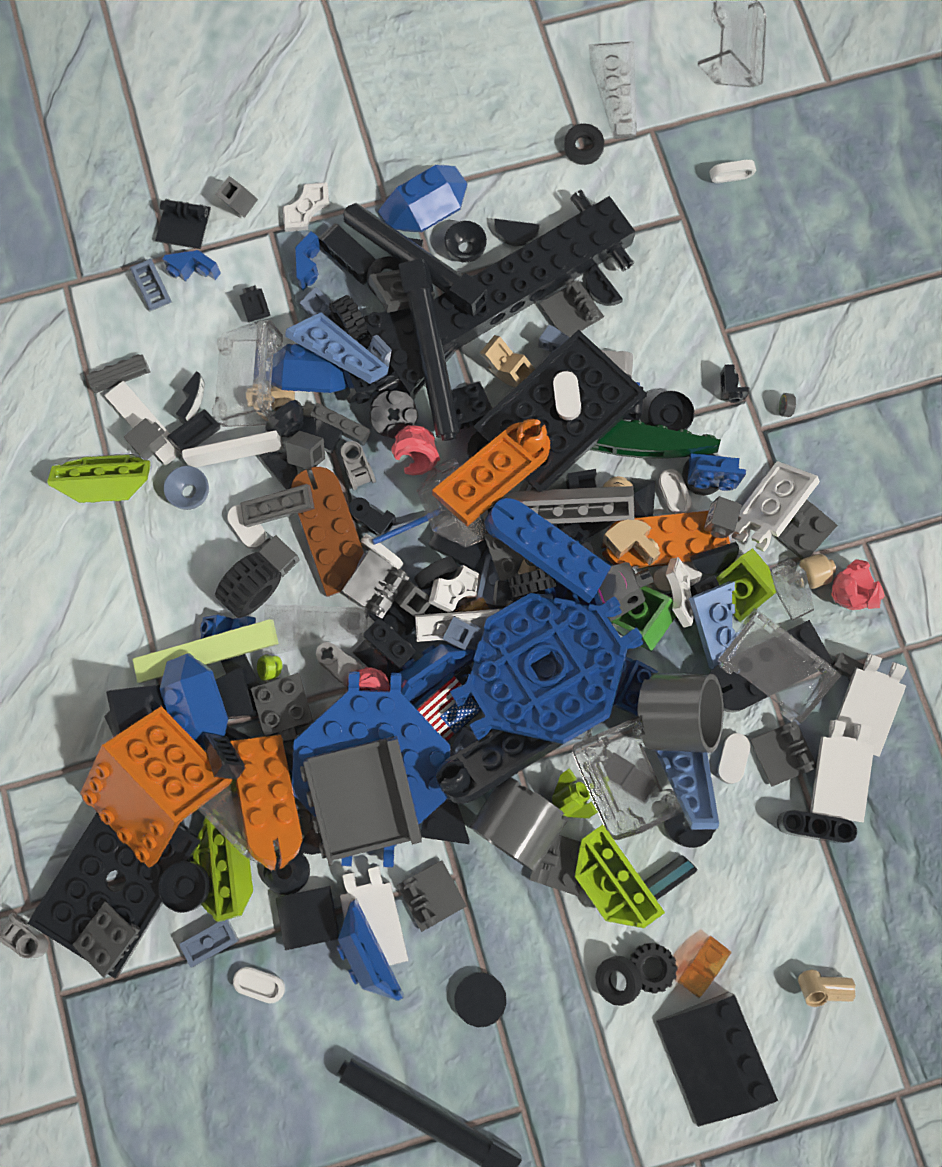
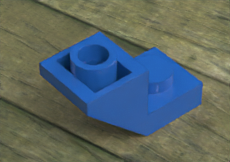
M312 231L295 247L297 280L300 289L303 291L307 286H312L319 275L316 264L310 260V258L313 259L318 254L321 248L318 236Z
M199 250L168 254L162 258L167 267L165 270L176 279L180 277L185 282L195 270L202 276H210L214 280L221 274L217 263Z
M221 615L203 617L200 626L201 639L255 624L256 618L251 616L230 618Z

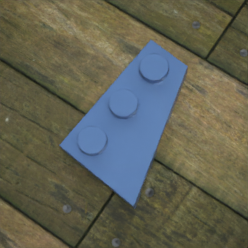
M733 581L689 598L710 669L735 656V630L732 628V614H735V604H732V591H735V582Z

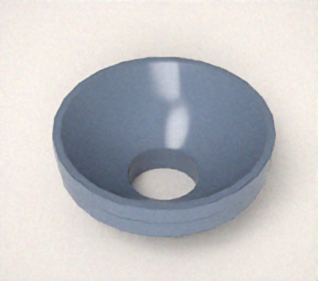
M178 467L165 479V497L173 506L179 509H195L202 505L208 497V480L204 473L195 467ZM187 486H194L196 488V494L191 498L183 496V490Z

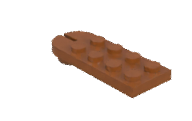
M312 467L311 470L318 489L313 490L307 470L300 472L295 477L291 488L305 484L311 486L315 509L299 513L298 515L326 596L330 597L342 592L364 552L337 476L327 468Z

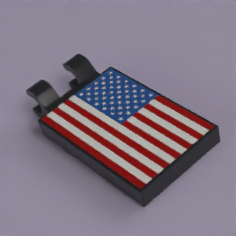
M469 665L457 676L450 672L413 705L447 742L482 711L474 696H471L465 704L458 707L450 693L453 689L466 684L468 676L472 671Z

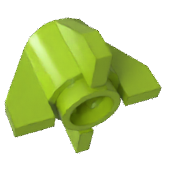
M569 768L560 774L552 796V804L564 813L563 816L589 819L598 813L592 802L587 804L590 799L589 790L594 788L595 785L593 782L587 786L582 782L574 783L577 778Z

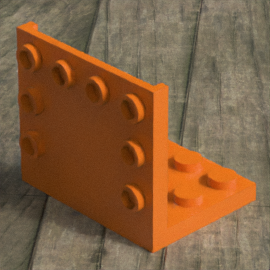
M161 706L101 746L80 794L84 802L95 809L101 820L117 833L120 841L127 844L134 851L137 859L144 862L150 868L159 860L179 823L228 787L232 779L213 776L207 753Z

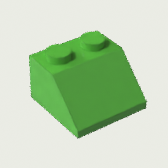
M644 586L641 589L645 601L610 622L624 636L637 627L642 635L643 644L641 647L652 652L676 618V614L672 610V598Z

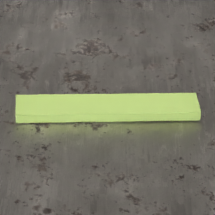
M271 619L133 658L137 683H144L163 677L167 661L188 653L207 665L278 645L279 643L274 621Z

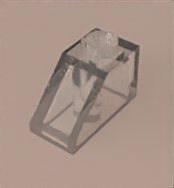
M788 559L770 568L776 594L791 620L794 621L814 611L806 571L792 559Z

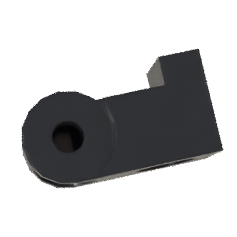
M362 497L353 499L349 504L352 519L377 537L389 532L397 522L393 513L387 510L382 515L370 507L369 502Z

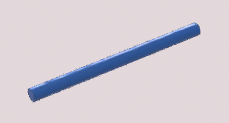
M443 507L371 539L373 545H376L446 513L447 510Z

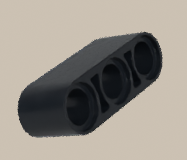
M334 223L318 238L319 243L358 282L365 285L367 283L368 269L376 259L341 226Z
M797 810L785 811L777 818L778 829L788 835L832 843H849L857 836L856 825L848 819ZM789 815L793 816L796 820L794 829H790L786 825V818ZM814 820L821 824V832L819 834L812 830V822ZM839 825H843L847 830L845 838H841L838 835L837 829Z

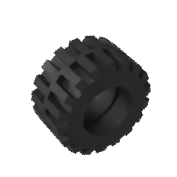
M254 552L239 560L228 570L219 582L215 596L236 618H242L256 611L270 598L278 587L282 574L260 552Z

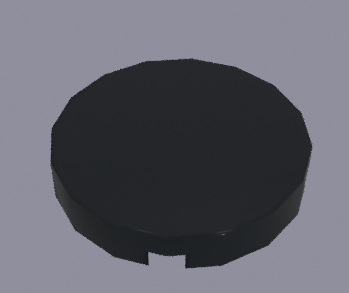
M485 972L472 973L465 977L458 984L454 995L455 1008L459 1017L474 1027H488L496 1023L503 1015L507 1004L506 992L502 983L495 976Z

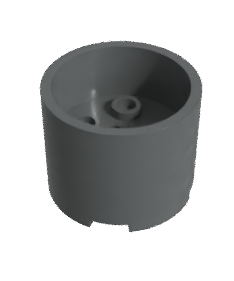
M651 673V678L643 681L639 695L638 715L642 716L644 731L640 735L645 747L649 750L712 753L716 750L723 729L724 706L721 686L714 674Z
M511 777L494 788L469 828L505 854L535 872L569 818L563 816L564 813L535 791L533 792L527 787L521 786L519 781Z

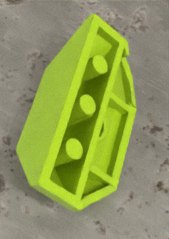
M134 455L82 457L62 465L52 466L47 482L52 488L79 503L129 500L148 480L151 463L149 460H143Z
M224 811L204 818V826L198 835L202 841L193 854L194 862L205 869L210 880L209 895L201 906L213 916L216 922L242 916L253 893L246 836L230 811Z
M603 824L581 839L575 878L605 921L646 928L665 914V911Z

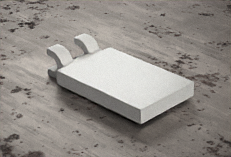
M777 461L741 508L738 517L739 522L736 524L734 531L737 534L736 540L745 543L749 538L750 531L753 530L755 533L751 539L757 542L755 545L756 549L765 552L769 546L771 536H780L820 482L818 476Z
M868 653L863 670L855 667L836 720L846 722L844 737L854 738L855 725L872 726L867 745H873V755L880 757L906 685L899 682L903 678L907 667L892 662L889 674L886 675L877 671L882 658Z
M830 720L829 737L820 738L810 813L864 823L874 746L867 745L872 726L855 725L854 738L843 736L846 722Z
M380 867L369 868L368 872L371 883L358 887L354 873L342 875L347 891L346 894L340 895L344 918L350 902L357 898L389 965L408 961L391 882L383 884Z

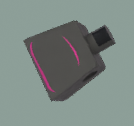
M629 562L611 566L597 591L602 604L615 596L621 605L622 613L609 617L610 621L617 619L645 601L641 587L654 582L649 568L635 574Z

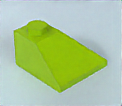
M753 548L740 556L716 577L719 585L729 581L735 582V591H732V604H735V614L733 615L739 622H742L776 593L769 566Z

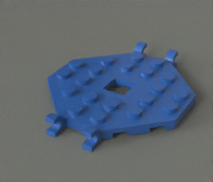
M529 593L486 618L485 630L476 650L471 674H469L466 684L450 691L458 707L465 704L471 696H474L484 713V718L470 724L478 740L486 736L493 728L565 744L610 717L627 650L629 648H637L643 644L642 635L637 627L625 636L620 637L607 618L622 613L621 605L615 596L601 606L591 604L586 606L575 604V601L559 598L548 599L538 594ZM552 652L563 670L547 681H540L531 664Z
M349 671L348 691L294 739L293 794L314 817H317L315 808H310L307 799V792L310 791L308 781L303 782L300 767L304 766L305 758L396 735L402 753L418 824L447 799L438 785L436 772L439 766L450 758V744L401 692V673H391L390 691L359 690L360 671ZM396 845L384 848L383 867H394V847ZM352 856L342 858L341 866H352Z

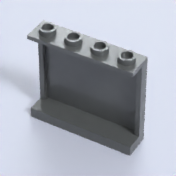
M397 735L305 758L304 766L300 767L303 782L308 781L310 791L307 792V799L310 808H315L317 817H313L316 833L321 832L323 842L319 843L322 858H327L328 865H333V860L411 841L412 844L422 842Z

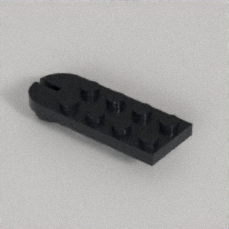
M808 620L718 664L709 674H714L717 677L721 689L727 686L731 687V690L722 694L725 712L734 713L833 665L834 662L811 621Z
M495 729L444 761L436 772V780L448 800L454 803H469L563 744Z

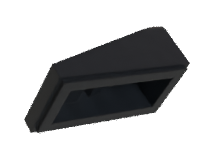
M204 733L202 738L213 776L237 780L245 770V765L228 737Z

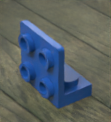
M691 454L689 456L688 484L694 485V487L699 489H706L711 486L719 487V490L732 491L738 487L745 477L746 469H739L740 458Z

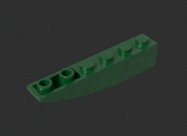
M621 420L590 450L624 457L669 459L689 457L691 454L706 455L718 453L721 440L716 439L715 436L710 434L700 436L684 429L675 431L663 425L649 426L644 425L643 422L638 420H631L630 422Z

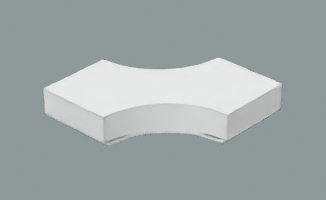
M327 182L304 184L301 197L293 204L283 207L285 232L308 230L309 222L313 215L321 209L330 207Z
M672 558L666 572L673 594L672 610L683 627L692 626L694 615L689 598L692 597L690 575L680 558Z
M463 565L458 567L456 574L450 580L435 579L429 603L447 612L455 610L461 598H477L482 575Z

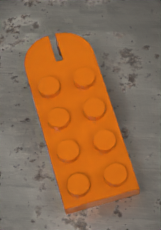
M527 419L524 422L509 426L432 489V495L468 527L547 459L550 451V440L547 435L546 426L543 425L540 428L541 422L536 419Z
M708 510L634 518L645 522L651 527L646 537L648 539L652 538L659 546L661 554L650 566L634 547L619 559L607 548L604 542L601 545V549L606 548L602 555L613 565L629 562L633 569L669 565L670 559L676 557L680 558L682 563L691 562L689 556L730 544L729 536L727 538H717L712 536L711 532L704 530ZM617 521V522L613 523V524L608 528L607 531H609L612 527H614L616 524H618V523L621 522V521Z
M282 735L230 741L245 765V770L236 780L249 853L266 868L275 870L277 861L273 841H275V846L278 847L280 852L279 867L282 869L298 854L302 842V833Z

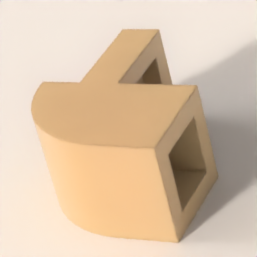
M494 335L480 352L489 364L488 369L497 378L512 387H517L535 370L525 355L513 353L500 336Z
M627 519L621 521L607 531L602 539L618 559L634 547L650 566L661 554L658 544L652 538L648 539L646 537L651 527L640 520Z

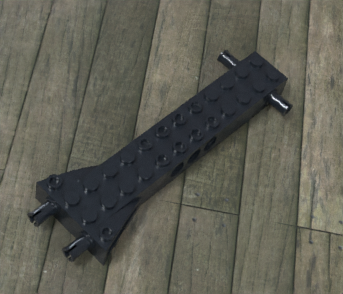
M578 190L579 195L575 192L570 197V200L579 210V214L472 276V278L487 287L489 301L474 317L452 303L451 297L446 293L433 299L446 362L460 347L566 285L568 280L576 279L588 272L595 264L599 265L613 257L622 272L627 270L625 267L629 269L634 265V261L625 249L633 244L636 231L610 195L592 205L583 190ZM410 308L388 313L386 311L380 313L372 312L370 315L362 316L367 326V333L365 334L366 337L357 342L368 350L373 336L378 335L392 350L388 369L391 374L375 383L376 391L381 393L393 390L399 386L404 393L414 400L417 393L423 386L426 387Z

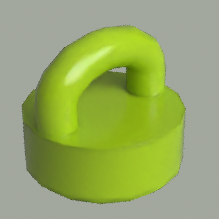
M260 656L257 662L259 678L263 681L277 678L282 671V660L278 656Z

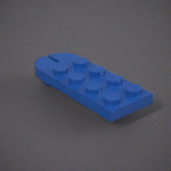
M511 498L499 500L485 518V528L491 536L504 542L588 603L596 595L611 568L609 564L518 500Z

